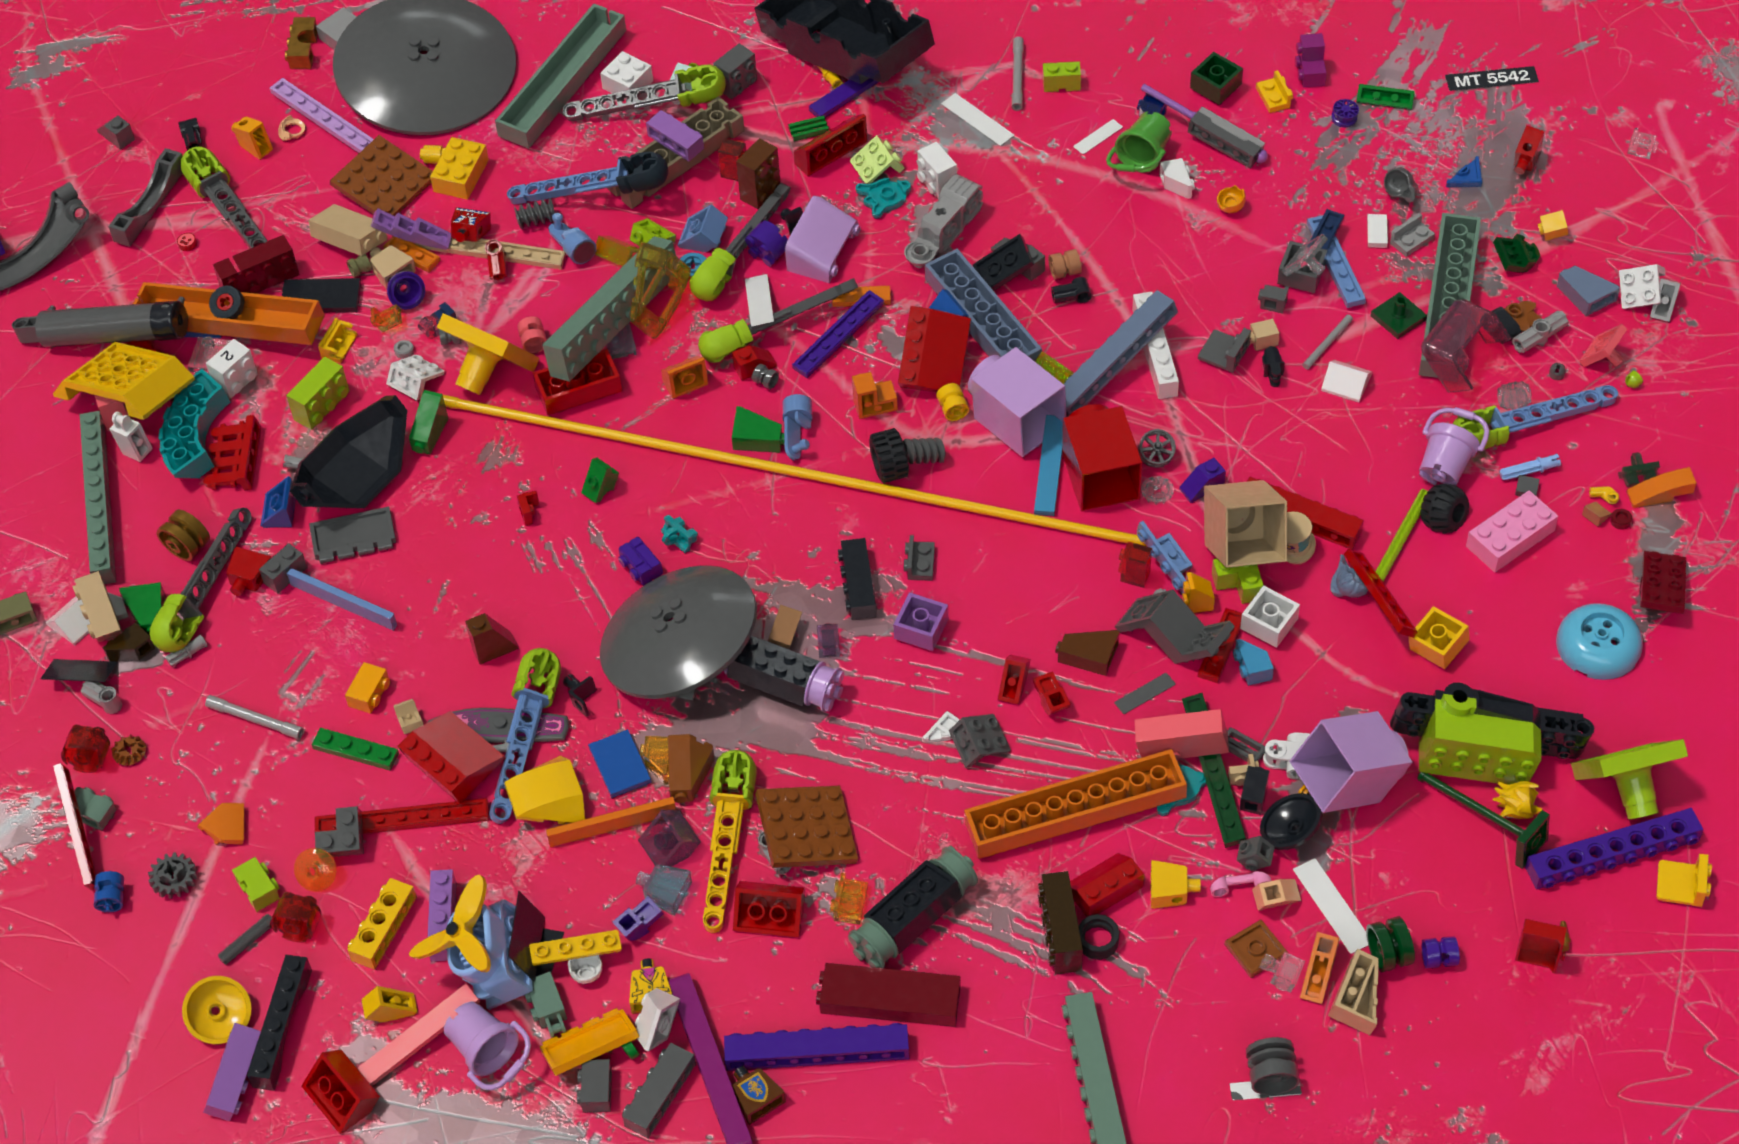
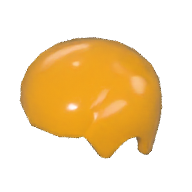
M1236 185L1222 189L1217 196L1218 207L1225 213H1236L1242 210L1246 202L1244 189H1239Z

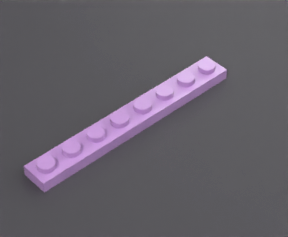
M282 78L270 87L271 94L358 153L374 140L286 79Z

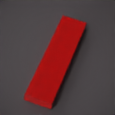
M1225 608L1220 622L1230 620L1235 627L1230 632V637L1219 646V651L1216 655L1204 657L1198 671L1199 678L1218 683L1240 632L1241 612Z

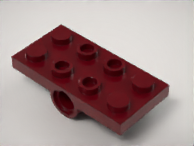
M1644 551L1639 594H1641L1640 607L1683 614L1685 609L1686 557L1662 554L1655 551Z

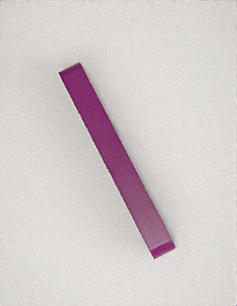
M686 973L669 979L668 983L672 995L680 998L677 1011L726 1144H753L690 974Z

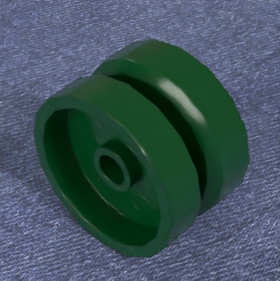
M1400 916L1387 919L1385 925L1380 921L1367 925L1366 937L1371 955L1378 958V970L1381 973L1395 969L1396 964L1404 967L1414 963L1415 951L1413 941L1406 923Z

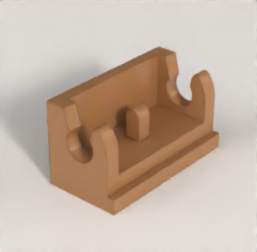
M780 605L768 642L783 646L786 649L790 648L802 612Z

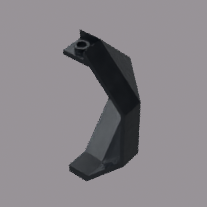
M396 395L384 396L337 425L298 464L290 492L302 507L365 508L401 472L408 410Z

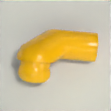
M1611 487L1589 488L1590 497H1601L1610 504H1615L1619 500V494Z

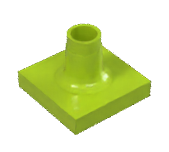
M1684 739L1650 743L1573 762L1571 766L1575 780L1612 776L1616 781L1627 818L1635 819L1659 812L1651 776L1652 766L1688 757Z

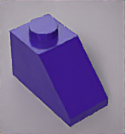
M1212 458L1198 465L1182 483L1179 490L1192 503L1204 497V486L1225 484L1226 471L1215 458Z

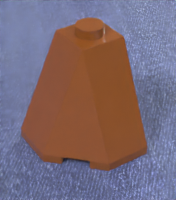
M690 734L668 735L670 797H673L677 803L693 801L715 760L713 745L708 742L702 744L696 741L695 736Z

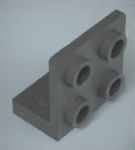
M1244 328L1236 337L1213 330L1198 354V359L1233 373L1250 346L1251 330Z
M994 714L962 717L948 730L965 768L972 767L983 756L1004 754L1011 750Z

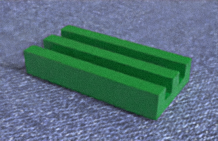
M824 115L788 124L793 141L822 135L829 130Z

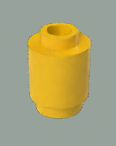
M424 145L420 149V159L423 160L424 164H437L445 148L439 145Z

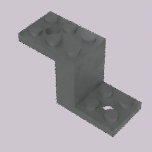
M1174 590L1137 598L1115 625V628L1120 633L1144 628L1175 664L1186 663L1195 659L1200 660L1204 657H1213L1218 653L1219 646L1230 637V632L1235 627L1230 620L1204 626Z

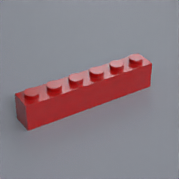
M1249 477L1248 480H1247V482H1249V481H1259V480H1261V479H1255V478H1253V477ZM1269 484L1287 501V512H1299L1310 519L1312 524L1311 532L1314 536L1353 550L1362 533L1364 520L1336 508L1323 505L1318 501L1302 497L1300 494L1289 492L1279 486Z

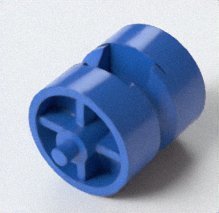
M113 871L97 874L94 888V908L102 912L119 911L123 907L124 876Z

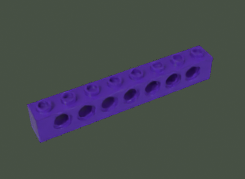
M1688 808L1528 856L1525 868L1536 889L1550 888L1556 883L1570 882L1576 877L1590 876L1597 871L1603 869L1610 870L1623 863L1630 864L1643 857L1650 858L1666 850L1670 852L1686 844L1694 845L1700 841L1704 829L1693 809Z

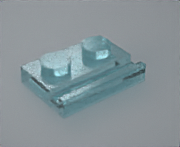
M630 322L606 345L612 359L626 357L632 353L637 355Z

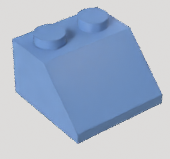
M712 204L687 219L677 246L700 252L716 249L721 243L720 238L726 229L728 217Z

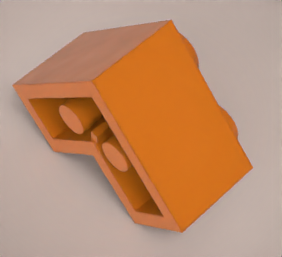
M871 372L852 376L853 401L859 419L898 410L897 396L891 380L875 384Z

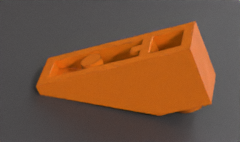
M1317 932L1300 998L1320 1004L1323 1003L1340 938Z

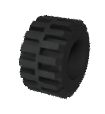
M893 428L871 434L869 439L870 452L879 479L886 483L907 477L909 472L908 459L899 432Z

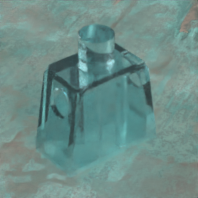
M659 864L655 865L651 874L640 871L636 877V884L644 886V898L649 896L660 909L675 916L692 883L689 870Z

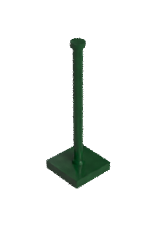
M1420 772L1418 775L1420 782L1425 781L1517 835L1515 865L1523 869L1526 866L1528 856L1536 854L1548 840L1550 814L1542 810L1524 830L1429 773Z

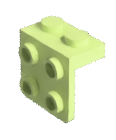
M877 135L850 160L866 184H871L889 166L899 173L905 169L901 163L902 158L898 153L892 151L894 148L888 140L883 141Z

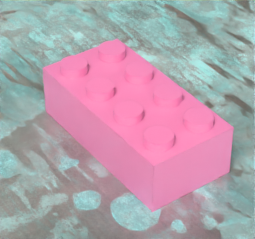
M1529 490L1469 531L1466 547L1495 573L1554 532L1558 515Z

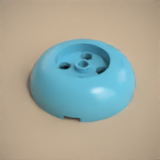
M1594 603L1572 610L1562 620L1556 635V646L1560 657L1572 670H1578L1587 674L1589 678L1607 680L1621 677L1635 667L1641 657L1643 639L1638 625L1626 612L1608 604ZM1611 640H1615L1616 645H1613Z

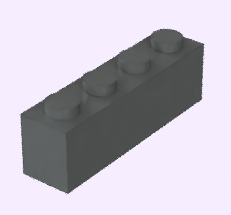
M670 1043L667 1049L661 1051L658 1063L655 1067L650 1068L646 1076L647 1080L643 1086L640 1085L637 1088L634 1100L631 1104L626 1105L623 1110L622 1118L626 1128L649 1139L696 1066L693 1053L673 1043Z

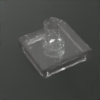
M1321 234L1302 245L1282 272L1289 276L1307 266L1315 276L1320 275L1325 270V266L1315 258V255L1328 238Z
M198 337L188 364L189 372L197 373L200 369H203L209 374L206 362L232 340Z

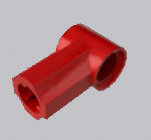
M491 239L485 244L490 279L503 280L507 277L506 252L498 240ZM499 248L496 253H492L494 249Z

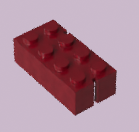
M284 235L232 256L240 272L236 271L229 258L213 264L220 287L232 286L244 293L256 294L284 282V280L300 275L293 249Z

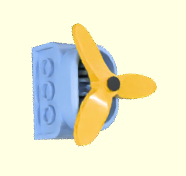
M476 875L470 879L464 888L446 929L419 942L411 949L409 956L414 959H422L447 949L448 965L451 971L461 977L462 980L473 985V992L476 997L481 1000L486 999V1008L490 1010L532 992L533 987L532 980L508 957L516 906L504 899L489 906L483 904L487 883L483 876Z

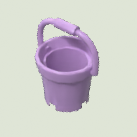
M1457 407L1439 409L1431 414L1422 432L1426 435L1428 444L1419 468V475L1432 485H1436L1438 481L1457 486L1470 458L1474 457L1477 451H1483L1486 446L1489 428L1484 419L1477 416L1475 412ZM1453 413V415L1478 421L1483 426L1484 436L1480 444L1471 432L1462 427L1445 422L1432 425L1431 423L1440 414Z
M471 1001L459 1006L455 1010L458 1015L454 1019L449 1016L445 1023V1036L465 1058V1063L470 1070L467 1073L468 1078L483 1090L501 1088L507 1082H511L525 1066L524 1063L529 1056L531 1048L530 1037L516 1021H512L510 1024L500 1022L476 1002ZM518 1031L525 1041L522 1057L512 1065L503 1076L504 1078L498 1083L490 1085L481 1082L475 1075L481 1077L490 1075L504 1066L512 1057L518 1045Z

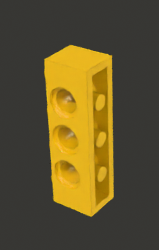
M389 878L387 884L382 886L377 901L370 906L367 918L360 923L356 937L351 939L348 944L347 950L351 961L374 970L376 969L417 898L413 886Z

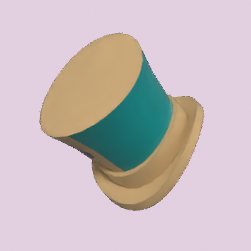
M1287 512V562L1292 564L1307 562L1314 554L1316 547L1315 537L1311 532V521L1306 515L1299 512Z

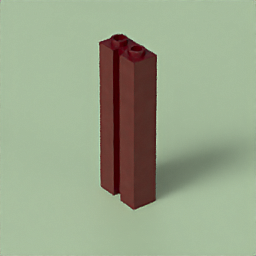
M826 963L825 970L820 971L819 984L822 985V989L817 991L816 1005H820L821 1014L956 1027L961 976Z

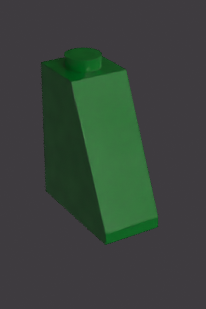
M428 390L423 391L409 436L412 451L430 455L448 421L443 394Z
M737 406L732 432L733 450L781 453V446L784 445L782 425L741 406Z
M161 582L119 588L122 599L134 620L150 635L152 622L165 602V592Z

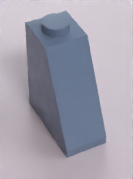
M1577 266L1564 269L1559 273L1557 287L1585 316L1617 301L1620 291L1618 285Z

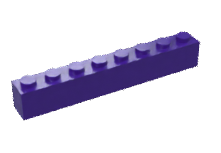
M892 1023L886 1026L871 1024L867 1027L846 1026L839 1029L825 1027L821 1030L800 1029L799 1031L792 1032L779 1030L775 1033L754 1032L753 1034L745 1035L733 1033L729 1036H724L726 1071H735L741 1066H745L747 1070L907 1060L909 1059L907 1024Z

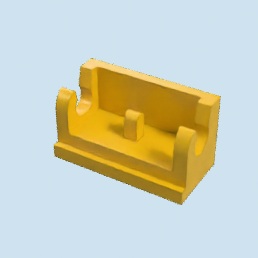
M339 318L333 320L318 345L321 358L325 356L341 364L358 336L356 331L349 330L353 327L351 323L339 320Z

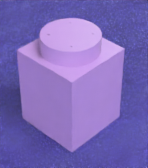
M1017 347L1002 357L999 355L987 357L977 365L969 378L968 391L973 398L974 419L1021 457H1024L1043 443L1046 415H1055L1062 422L1063 418L1066 417L1065 385Z
M1378 711L1321 720L1289 761L1323 813L1380 803L1412 764L1403 738L1389 728Z

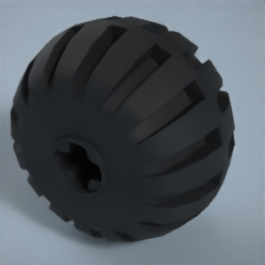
M1439 484L1432 487L1426 493L1427 495L1424 496L1423 503L1421 504L1423 523L1434 532L1445 534L1457 531L1466 521L1469 513L1467 495L1462 489L1453 484Z

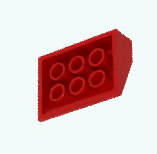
M910 306L898 378L900 388L937 393L946 384L955 383L960 386L971 318L930 308Z
M451 711L413 730L398 745V748L409 761L460 804L506 758Z

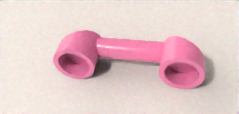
M1259 871L1231 877L1223 876L1213 882L1210 891L1213 897H1222L1228 894V886L1254 882L1256 887L1258 884L1272 880L1268 874Z

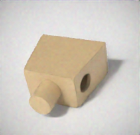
M388 246L384 250L375 247L370 252L372 271L386 290L390 278L401 271L416 272L413 258L393 246Z

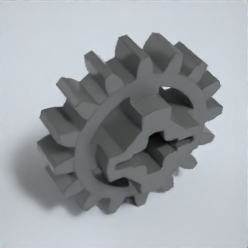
M176 852L173 853L172 857L165 854V859L157 858L158 864L151 865L153 871L148 872L150 878L148 881L154 892H159L162 898L166 894H168L169 899H172L173 894L181 897L182 891L189 892L188 886L194 887L193 880L197 879V869L191 858L186 859L183 853L179 857Z

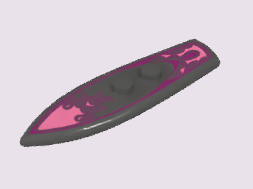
M471 708L453 711V713L488 743H505L504 740H507L515 709ZM542 712L534 742L565 740L569 731L568 717ZM522 713L523 721L528 723L532 721L528 713ZM523 732L516 733L518 740H527Z

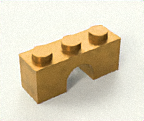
M294 17L293 24L290 25V38L287 39L288 51H285V61L289 63L290 69H312L314 55L311 43H316L318 35L315 17Z

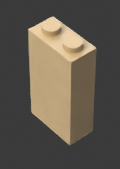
M336 204L308 220L311 237L363 256L387 240L385 232L371 227L373 218Z

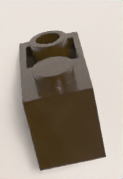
M134 623L102 648L109 661H139L153 651L155 646L151 641L150 635L137 623Z

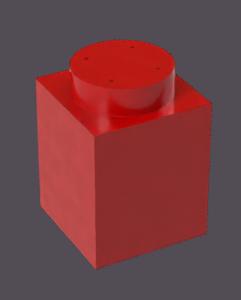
M1091 404L1080 407L1068 417L1063 418L1062 456L1080 510L1086 511L1140 500L1142 461L1123 406L1108 408L1101 404Z

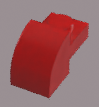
M1053 671L1033 678V683L1041 698V705L1048 715L1070 708L1071 704L1063 687H1060Z

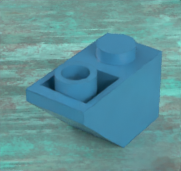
M1236 640L1233 656L1235 661H1239L1240 675L1246 679L1247 685L1272 680L1274 668L1268 652L1244 640Z

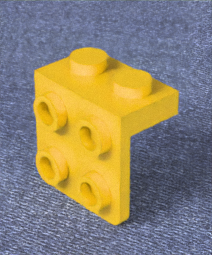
M1699 853L1695 865L1660 860L1658 864L1656 898L1660 901L1702 907L1705 897H1709L1711 891V883H1707V877L1711 876L1712 864H1708L1709 855Z

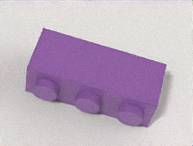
M661 110L646 122L649 137L687 161L693 159L704 149L701 133L689 128L685 123H681L671 114Z

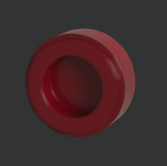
M1616 509L1611 515L1610 522L1617 529H1627L1631 525L1632 515L1628 510Z

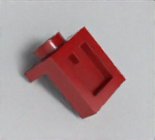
M537 491L517 495L519 509L525 526L533 524L532 516L535 515L533 507L539 505Z

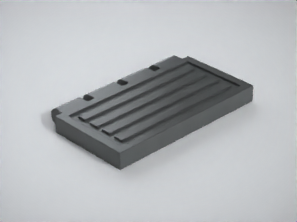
M389 507L309 523L314 556L316 560H320V564L335 561L334 556L337 555L339 560L355 557L354 552L358 551L359 556L374 553V547H378L379 551L393 549L392 544L396 543Z

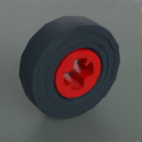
M222 286L212 293L209 307L217 318L236 319L242 313L245 301L238 289L232 286ZM226 300L230 302L228 306L224 304Z

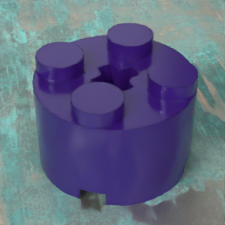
M764 220L746 236L745 242L750 248L748 253L753 258L760 257L770 267L785 252L788 239L785 235L782 237L778 233L780 229L776 225Z

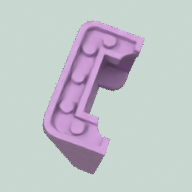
M814 195L787 241L785 248L787 271L830 283L832 277L837 275L838 266L836 265V259L848 237L853 239L859 235L861 226L858 221L825 199Z

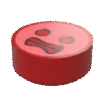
M184 233L177 238V244L180 250L190 251L196 247L197 240L194 234Z

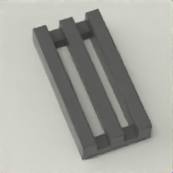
M1231 727L1228 729L1230 753L1246 762L1248 761V754H1253L1254 761L1262 759L1265 753L1264 745ZM1230 736H1232V737L1238 739V740L1241 741V742H1238V741L1234 740V739L1231 738ZM1247 745L1258 750L1259 752L1252 750L1251 748L1247 747Z

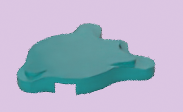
M883 178L871 184L858 183L855 188L856 193L867 196L863 200L864 205L872 208V216L878 219L885 212L895 210L904 204L907 194L911 191V183L906 180L894 182L890 181L889 178Z
M1179 765L1187 783V796L1184 799L1157 806L1158 814L1166 816L1174 807L1193 802L1201 788L1206 785L1204 773L1195 771L1188 766Z

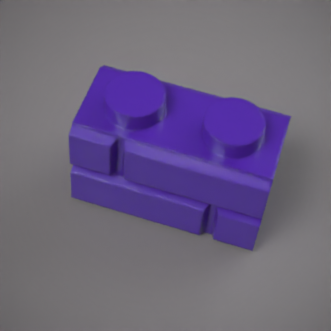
M637 536L629 543L619 547L620 556L618 560L622 567H628L634 581L638 580L642 585H646L652 579L662 575L661 562L640 537Z

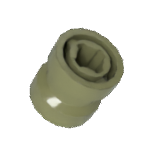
M366 254L363 256L358 255V258H351L346 261L354 278L360 276L362 272L372 270Z

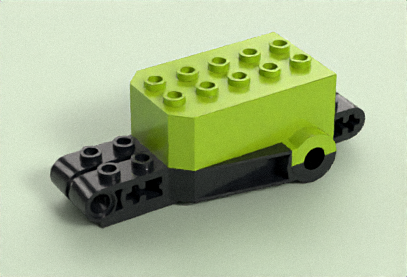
M1460 682L1449 684L1444 691L1435 690L1433 695L1413 692L1404 693L1390 720V727L1395 732L1412 737L1419 736V772L1491 783L1502 782L1508 785L1520 781L1530 782L1541 762V756L1549 755L1561 759L1578 758L1595 729L1593 723L1585 719L1583 714L1538 708L1527 702L1472 689Z

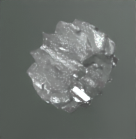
M1522 381L1509 382L1497 389L1498 403L1500 407L1506 410L1526 407L1531 403V389L1527 383Z

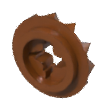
M131 734L126 738L122 736L121 740L115 741V746L111 748L113 759L118 764L124 766L138 763L146 753L145 742L139 736L134 737ZM127 745L131 748L132 754L126 751L125 747Z

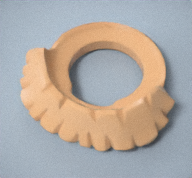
M289 115L280 123L278 135L283 141L299 138L305 132V124L301 120L294 119ZM298 125L301 127V131L297 134H291L285 131V127Z

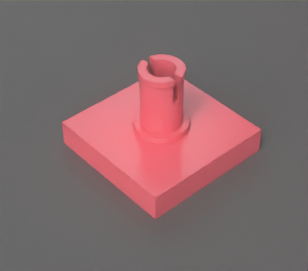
M1620 324L1597 335L1579 360L1580 364L1585 367L1606 357L1614 367L1618 366L1624 357L1614 348L1627 331V328Z

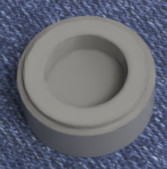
M402 340L394 345V352L398 358L404 359L413 354L414 347L410 341Z

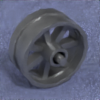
M1154 429L1148 431L1141 438L1138 447L1142 462L1153 468L1167 465L1175 453V440L1164 430ZM1156 435V442H1152L1148 437ZM1163 436L1167 440L1162 443L1159 441V438ZM1144 440L1152 447L1142 448ZM1170 443L1172 449L1170 451L1163 447ZM1151 451V456L1149 457V459L1144 455L1143 452ZM1161 452L1170 455L1169 458L1164 461ZM1154 456H1158L1160 462L1151 460Z

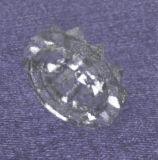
M1161 476L1150 477L1142 484V496L1148 502H1154L1155 505L1159 502L1165 504L1167 500H1171L1174 494V486L1167 478ZM1161 489V493L1157 492L1154 494V490Z

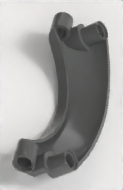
M70 182L51 192L46 216L34 237L15 254L0 260V291L29 278L45 267L65 249L88 220L89 210L78 198V194ZM82 208L83 215L75 217V211Z

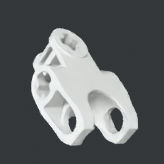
M1291 733L1287 736V741L1276 739L1268 741L1265 746L1263 763L1270 769L1286 770L1288 778L1301 780L1289 761L1310 734Z

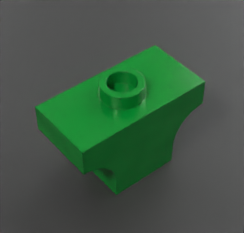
M598 457L593 458L581 493L595 503L600 502L608 491L614 490L619 472Z

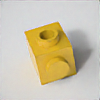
M1563 210L1540 216L1541 223L1537 225L1540 235L1544 234L1545 241L1569 235Z

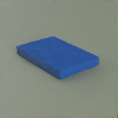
M628 729L588 744L611 798L652 783Z

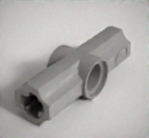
M1556 311L1545 319L1535 320L1532 327L1512 339L1515 350L1519 353H1524L1535 345L1545 344L1548 337L1568 326L1569 321L1566 314L1562 311Z

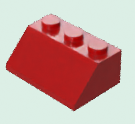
M1117 853L1070 881L1073 900L1086 917L1099 914L1143 888L1144 873L1131 857Z
M739 881L735 888L733 931L799 938L804 911L805 887Z
M342 1050L322 1052L301 1085L339 1134L344 1133L369 1115L380 1098L378 1093Z

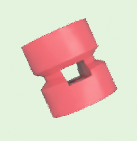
M531 316L522 319L518 323L517 328L523 350L531 354L543 351L542 344L547 339L542 321L537 317Z

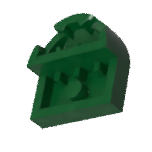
M1516 234L1513 239L1496 237L1493 241L1505 271L1520 273L1529 271L1539 259L1540 252L1534 243L1530 245L1524 240L1525 236Z

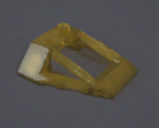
M641 242L635 260V267H638L637 277H634L633 285H636L635 298H632L630 322L652 339H656L662 333L680 303L682 293L690 277L691 268L672 252ZM646 269H658L643 295ZM666 274L670 278L668 287L674 293L661 316L658 317L645 306L663 275Z

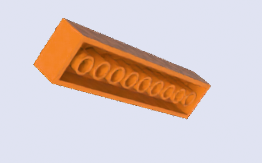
M1170 749L965 809V824L977 857L981 859L1184 799L1187 796V783L1173 750Z

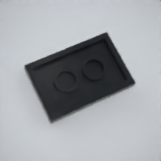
M1018 234L974 263L973 267L990 288L995 291L1032 267L1034 262L1023 236Z

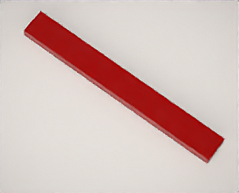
M488 798L465 800L461 804L455 801L362 811L363 834L489 821ZM336 814L315 816V832L337 830Z

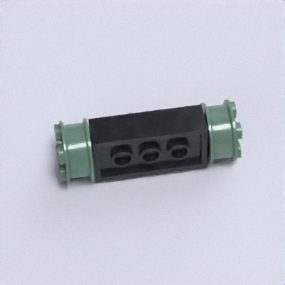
M952 846L944 847L937 859L925 860L863 916L864 919L860 928L849 932L848 939L854 947V955L861 961L864 959L870 967L884 968L885 962L889 958L897 957L898 954L959 901L969 886H975L978 883V877L973 869L974 864L972 860L967 856L963 857Z

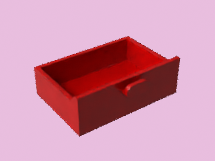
M1525 919L1517 946L1515 961L1546 967L1552 973H1555L1559 959L1563 962L1566 952L1562 950L1567 927Z

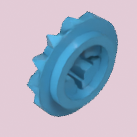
M699 253L685 254L678 261L679 273L684 274L685 278L688 276L692 277L702 262L706 260V257ZM692 262L695 264L694 269L691 268Z

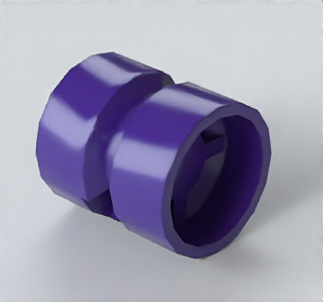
M1455 936L1442 937L1440 941L1436 938L1422 940V958L1426 969L1438 968L1441 964L1445 967L1459 965V947Z

